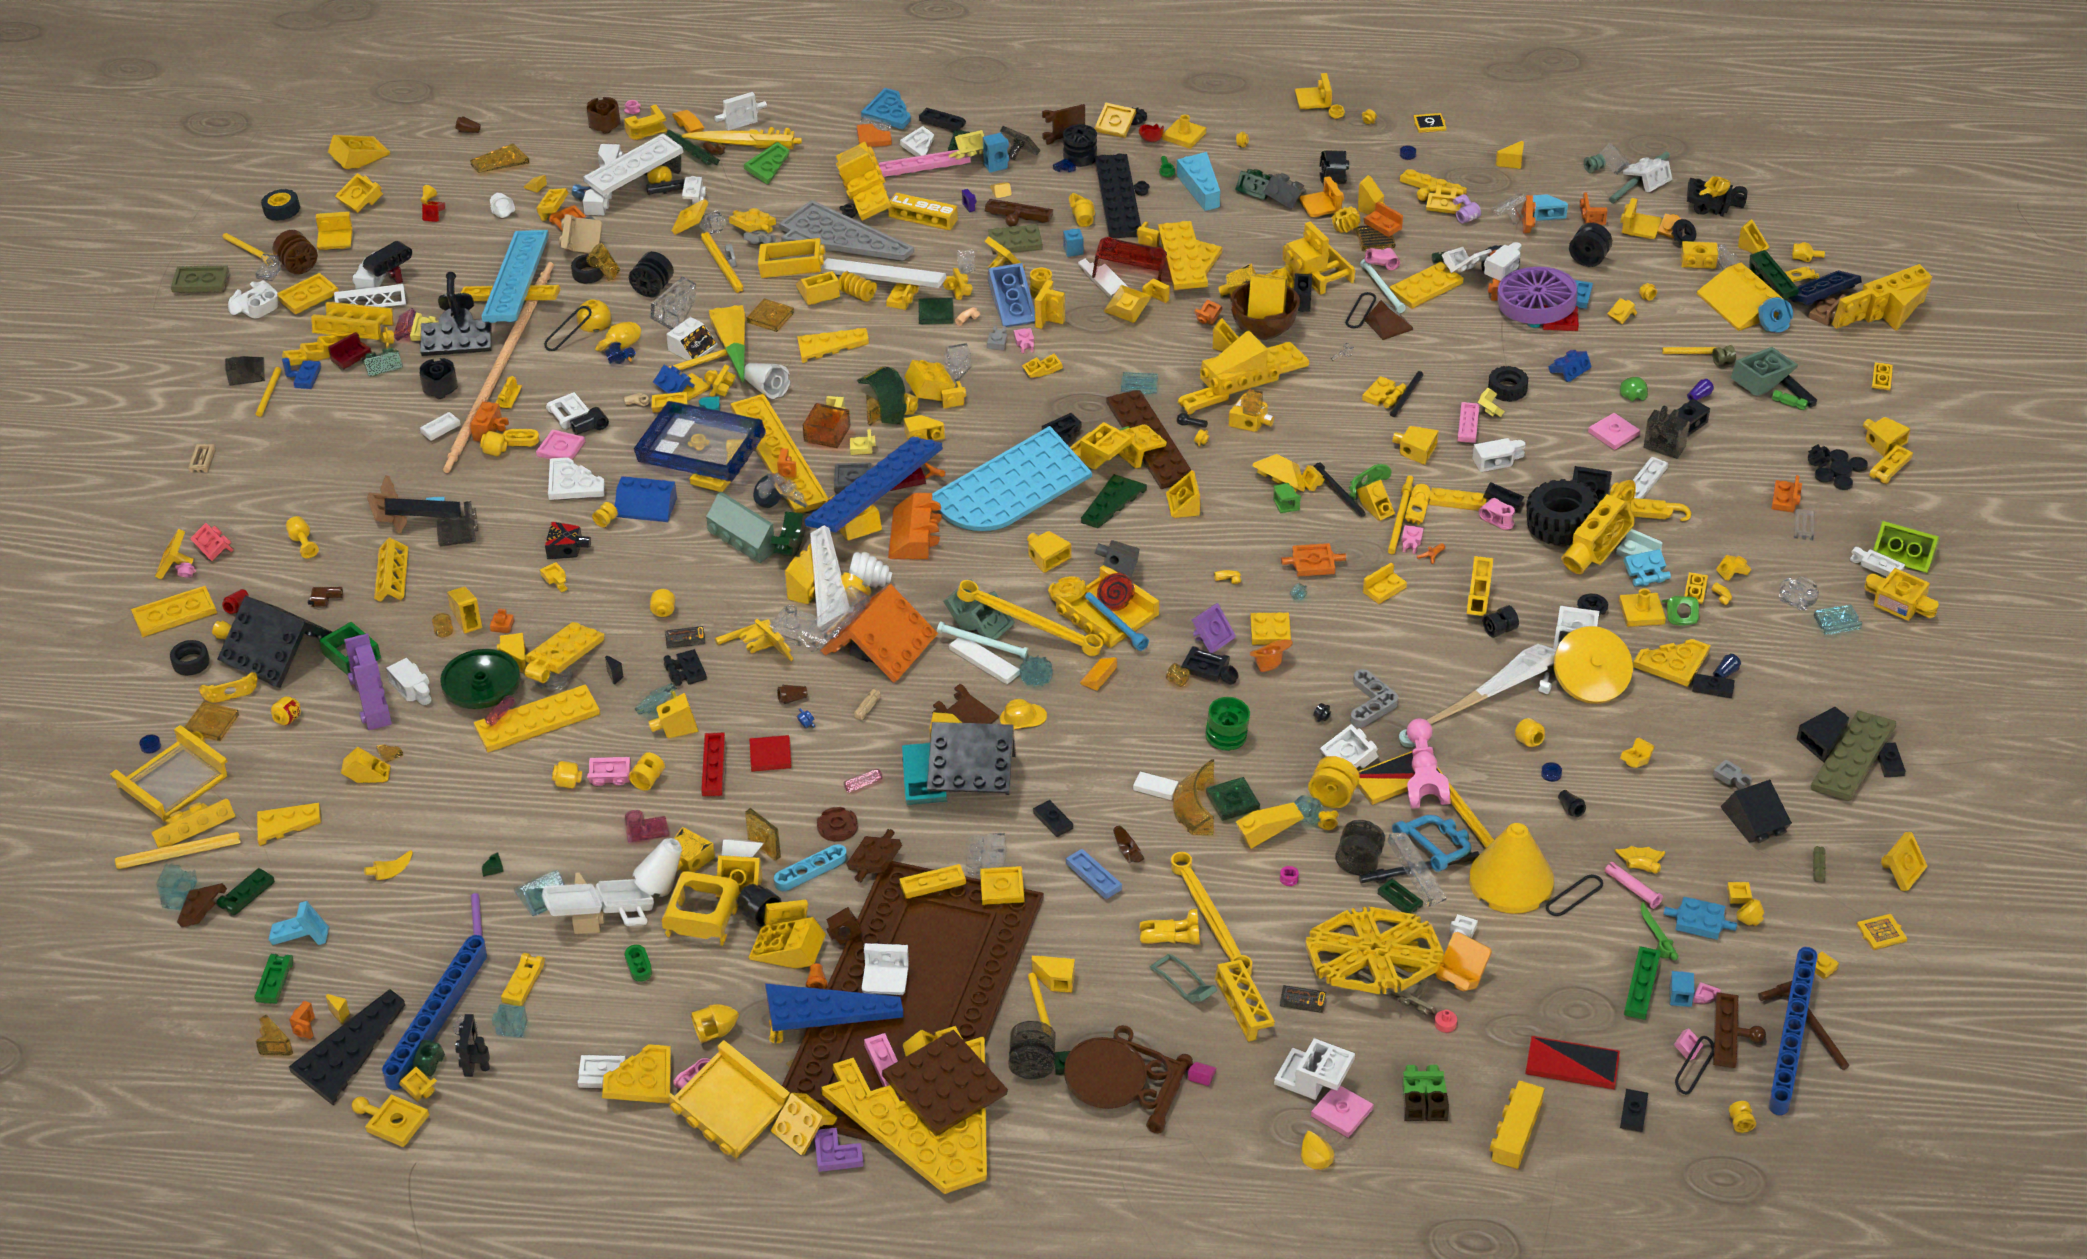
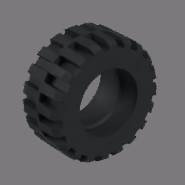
M1560 479V481L1550 480L1549 483L1544 482L1540 487L1537 486L1528 496L1526 503L1527 527L1537 539L1543 540L1547 544L1554 543V545L1558 546L1560 544L1570 545L1573 543V535L1576 529L1581 526L1587 516L1598 506V496L1589 486L1586 487L1582 482L1577 483L1576 480L1567 481L1566 479Z

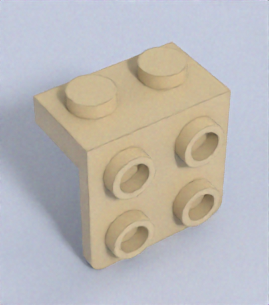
M565 214V218L562 219L561 223L563 233L559 238L560 248L567 251L597 254L600 247L603 223L600 220L576 218Z

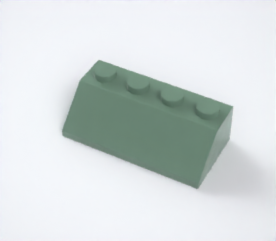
M719 492L706 516L708 531L758 563L774 554L775 545L771 544V537L774 536L773 524L723 492Z

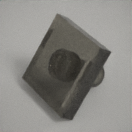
M1002 126L1000 132L1012 145L1008 151L1010 159L1013 158L1015 160L1021 149L1034 155L1039 154L1040 149L1029 136Z

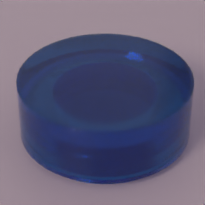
M1413 146L1401 147L1400 157L1405 160L1414 159L1416 157V148Z
M146 735L139 742L141 751L148 754L158 751L161 747L160 739L156 735Z
M1549 762L1542 766L1541 776L1544 780L1555 782L1561 778L1562 768L1557 763Z

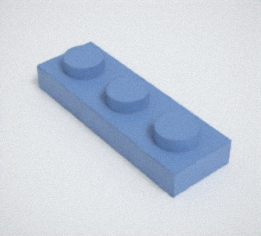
M1083 849L1066 858V864L1105 899L1122 890V883Z

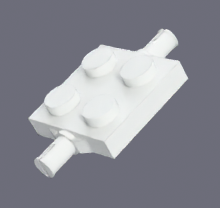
M750 92L723 100V114L714 116L716 123L725 120V127L729 131L758 122V110L767 108V104L765 101L756 103L755 94Z

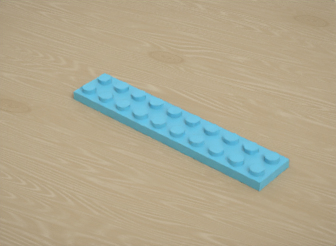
M548 230L515 231L482 313L483 322L517 321L549 237Z

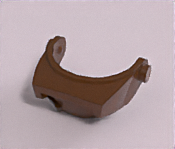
M1120 825L1114 827L1113 832L1116 842L1127 862L1138 863L1144 860L1141 850L1127 831Z

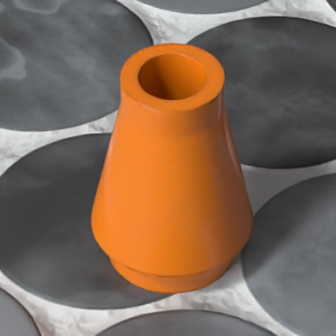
M815 963L810 966V972L806 981L807 988L826 989L827 980L822 965Z

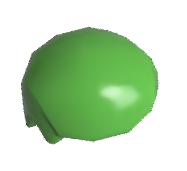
M1630 377L1621 383L1620 394L1632 402L1636 398L1644 401L1648 397V387L1642 378Z

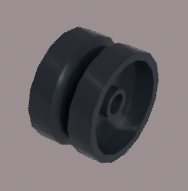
M1586 223L1579 228L1569 243L1570 255L1582 266L1595 267L1601 264L1611 249L1612 236L1602 225Z

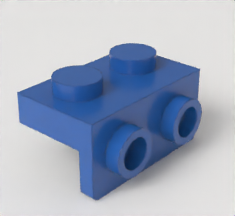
M1576 350L1566 352L1564 357L1555 359L1554 363L1548 366L1550 373H1563L1566 382H1570L1592 367L1587 351Z
M665 364L653 381V383L667 393L683 392L687 385L692 388L695 386V384L690 382L692 378L684 373L680 375L681 370L673 365L670 368Z

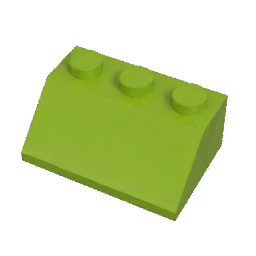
M1882 521L1873 551L1905 564L1904 567L1928 573L1940 538L1939 536Z

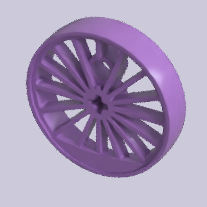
M1522 268L1509 273L1500 281L1498 286V305L1504 315L1518 322L1528 324L1555 322L1567 317L1574 311L1577 304V285L1569 274L1555 268Z

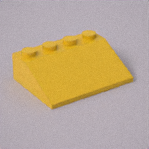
M1742 262L1725 268L1696 293L1738 331L1760 323L1758 308L1767 299L1773 297L1783 299ZM1774 311V318L1779 315L1778 312Z

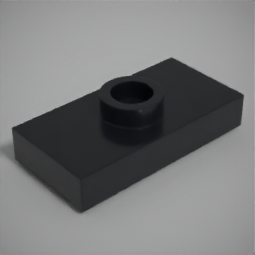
M1492 482L1489 483L1483 496L1489 500L1496 498L1512 506L1516 512L1524 499V496Z
M1695 673L1692 692L1732 698L1735 680Z
M1896 742L1885 743L1878 755L1884 777L1905 776L1906 770Z
M1051 800L1033 808V814L1056 837L1074 829L1073 823Z
M1626 1089L1620 1128L1643 1132L1648 1100L1647 1092Z

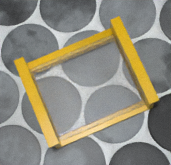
M181 725L174 729L177 742L127 777L117 769L110 773V777L116 781L117 788H122L158 815L163 822L170 818L171 814L180 811L227 777L225 763L228 762L227 759Z

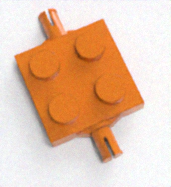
M1330 543L1292 546V557H1281L1282 565L1293 564L1296 568L1297 577L1335 574V561H1346V553L1334 554Z

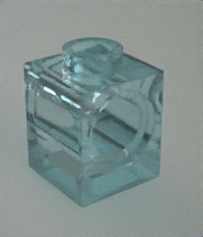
M499 1004L497 1013H494L492 1017V1025L495 1026L496 1034L523 1037L528 1022L525 1007Z

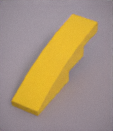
M318 336L317 342L301 343L299 350L283 351L282 358H289L291 366L300 365L303 361H319L329 358L328 347L346 336Z

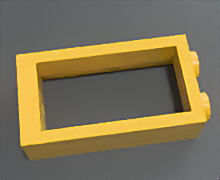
M820 238L760 244L758 258L761 278L821 272L822 265H824L825 245L821 244ZM814 254V256L770 261L771 258Z

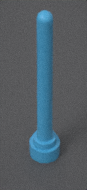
M1086 593L1085 598L1130 637L1132 645L1138 651H1142L1148 646L1149 639L1144 634L1133 631L1092 593Z

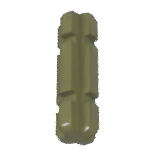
M1816 846L1813 851V879L1823 882L1826 876L1825 848L1823 846Z

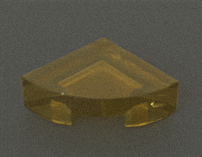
M386 744L376 746L377 752L385 763L403 756V751L397 746L391 747L386 746Z

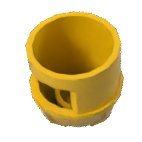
M722 1004L708 1005V1007L691 1012L692 1022L701 1044L721 1038L729 1033L739 1016V1013L732 1007Z

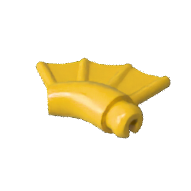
M1633 846L1625 849H1615V852L1626 861L1628 869H1641L1649 873L1653 872L1654 874L1661 870V865L1657 862L1665 855V851H1657L1650 847L1637 848Z

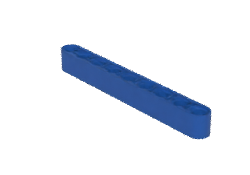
M472 935L466 939L383 1065L382 1072L388 1089L398 1090L402 1088L399 1082L418 1065L486 960L487 951L482 936Z
M1802 947L1797 953L1769 1100V1109L1776 1115H1784L1788 1112L1792 1098L1817 962V952L1811 947Z

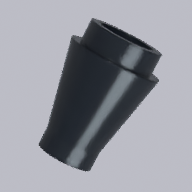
M1567 790L1559 793L1558 799L1562 802L1570 816L1579 817L1584 814L1586 805L1583 799L1571 794Z

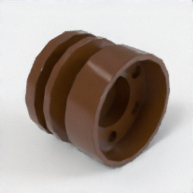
M284 231L277 236L273 243V254L290 273H306L317 262V249L300 231Z

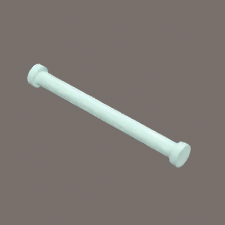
M1365 259L1360 262V266L1366 269L1395 306V309L1399 313L1404 312L1406 309L1404 303L1397 299L1371 264L1366 263Z
M940 621L937 628L938 633H948L1017 654L1023 659H1026L1029 648L1027 647L1020 648L945 625V622Z

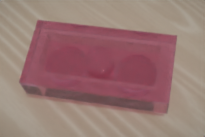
M413 308L399 315L394 331V338L397 341L407 338L411 334L416 311Z

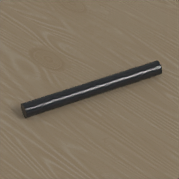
M1418 371L1391 410L1390 416H1397L1423 377L1422 371Z

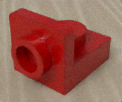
M428 201L422 204V220L438 222L439 212L445 209V202Z

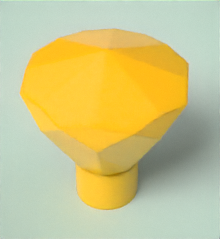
M424 185L423 196L420 201L426 203L437 195V191L429 185Z

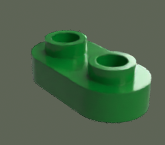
M637 944L629 946L624 954L632 979L639 982L648 980L652 976V967L645 948Z

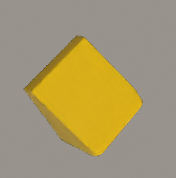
M541 175L531 179L524 188L538 193L547 185L546 176Z
M1008 182L990 186L996 198L1012 195L1010 183Z
M327 994L326 1000L329 1011L339 1023L343 1024L350 1014L347 1000Z

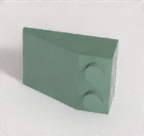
M1770 347L1736 360L1731 379L1746 388L1751 394L1758 396L1769 392L1798 367V364L1775 348Z

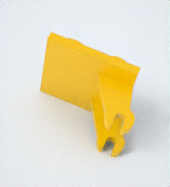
M756 619L755 623L757 625L749 631L742 632L739 636L740 640L748 643L746 649L750 650L751 653L773 646L788 660H793L790 654V647L783 642L785 639L780 633L772 632L773 629L767 622L762 623Z

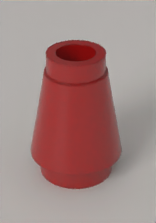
M240 589L225 597L222 602L224 611L229 614L237 613L245 595L249 596L248 592Z

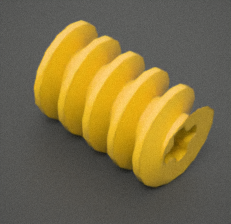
M845 271L839 278V290L862 301H870L877 291V284L875 282L866 280L863 277L861 278L854 273Z

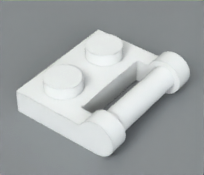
M575 392L550 401L546 405V409L554 414L563 429H568L571 426V420L584 416L589 411ZM562 407L569 416L565 417L558 408Z

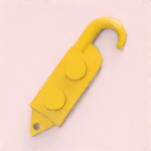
M1634 498L1630 504L1631 513L1634 517L1666 519L1675 510L1686 514L1685 517L1680 518V521H1687L1691 518L1692 514L1690 509L1684 504L1669 503L1663 500Z

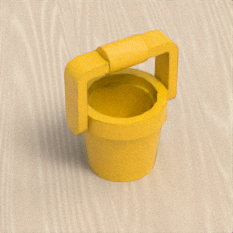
M1072 193L1068 198L1078 225L1081 227L1090 226L1095 215L1093 202Z

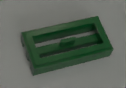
M1393 878L1378 888L1377 894L1401 912L1411 914L1412 911H1417V907L1421 908L1423 906V901Z

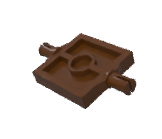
M887 829L882 837L865 836L846 863L849 870L859 871L854 877L857 882L861 883L867 874L884 873L902 847L900 839H891L895 834L892 829Z

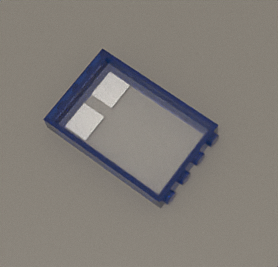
M668 401L636 444L634 452L637 461L641 463L732 482L736 475L739 474L743 465L748 461L752 452L757 448L761 439L764 438L766 430L761 419Z

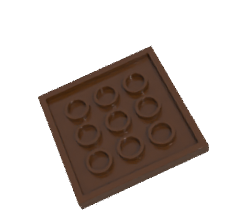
M954 1029L882 1070L883 1078L935 1136L940 1135L1004 1097L1008 1092L1005 1085Z

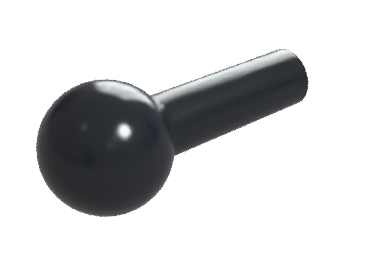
M1180 413L1176 419L1179 425L1189 424L1204 428L1208 425L1206 420L1191 418L1187 413Z

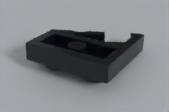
M1069 413L1042 425V430L1051 426L1061 439L1068 444L1082 428V422L1074 414Z

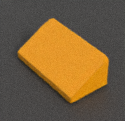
M1101 658L1081 680L1080 684L1098 691L1116 670L1117 658Z

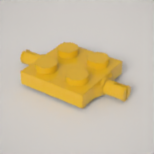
M751 208L746 212L734 210L733 216H729V223L747 232L762 230L769 233L772 232V226L776 225V218L757 208Z

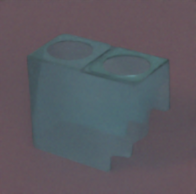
M166 863L156 883L162 908L182 910L188 892L193 890L197 883L195 869L191 873V871H183L179 865L171 863L168 866Z

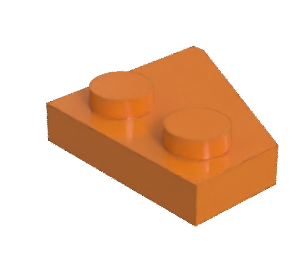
M1526 195L1521 209V214H1523V233H1530L1531 228L1535 227L1533 212H1535L1536 202H1533L1532 195Z

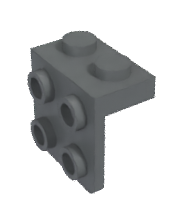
M1284 173L1272 175L1263 193L1293 209L1299 196L1306 192V189L1303 188L1304 185L1298 181L1292 182L1289 180L1290 177Z

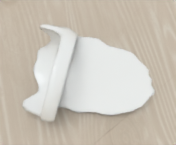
M496 193L491 196V212L496 216L506 218L511 212L515 211L513 200L502 193Z

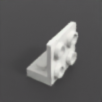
M1648 157L1639 160L1640 162L1631 164L1627 169L1623 170L1625 175L1642 176L1645 192H1651L1672 180L1669 161H1664L1660 158L1654 160Z

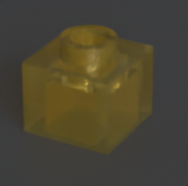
M1249 389L1247 394L1243 395L1241 399L1243 414L1257 417L1263 406V392Z

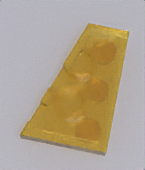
M514 143L470 160L471 166L478 173L530 163L529 158Z

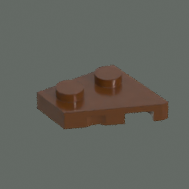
M221 883L190 890L177 923L181 927L199 924L206 913L216 904L213 899L218 893L224 894L227 888Z

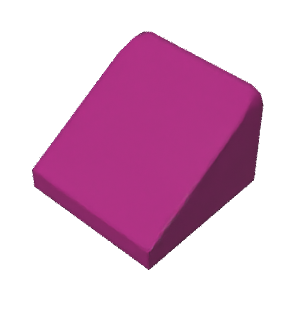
M1195 1062L1188 1071V1080L1209 1086L1217 1068Z

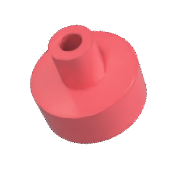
M1447 1009L1439 1011L1435 1016V1027L1444 1033L1455 1030L1457 1016Z

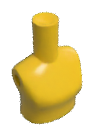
M1809 243L1793 244L1792 260L1798 259L1810 262L1813 257L1824 258L1825 251L1813 250Z

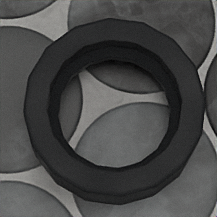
M584 254L571 262L572 276L579 283H594L604 276L603 260L597 255ZM587 267H593V268H594V269H592V270H581V269L587 268Z
M186 640L180 642L170 652L172 667L180 675L198 674L209 665L208 650L205 644L200 641ZM190 654L200 655L191 661H180L181 658Z

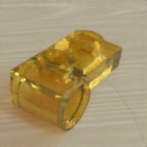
M603 243L597 244L587 256L588 264L595 268L599 267L608 281L614 280L620 271L617 263Z

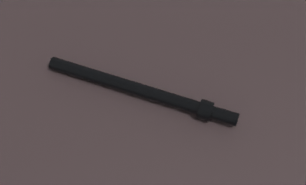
M1478 851L1471 852L1460 859L1448 863V866L1473 861L1480 854ZM1431 861L1388 870L1382 868L1374 870L1373 873L1359 875L1360 883L1386 881V878L1430 870L1433 867Z

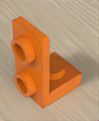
M1584 192L1583 198H1580V209H1582L1581 216L1585 219V224L1597 223L1606 225L1607 207H1590L1588 194Z

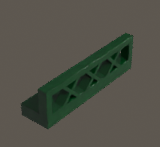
M1766 250L1750 255L1749 269L1779 294L1783 300L1798 294V287Z

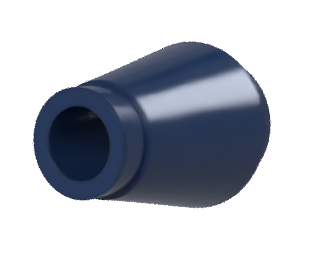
M1732 653L1725 655L1713 672V676L1726 678L1738 671L1741 665L1740 659Z

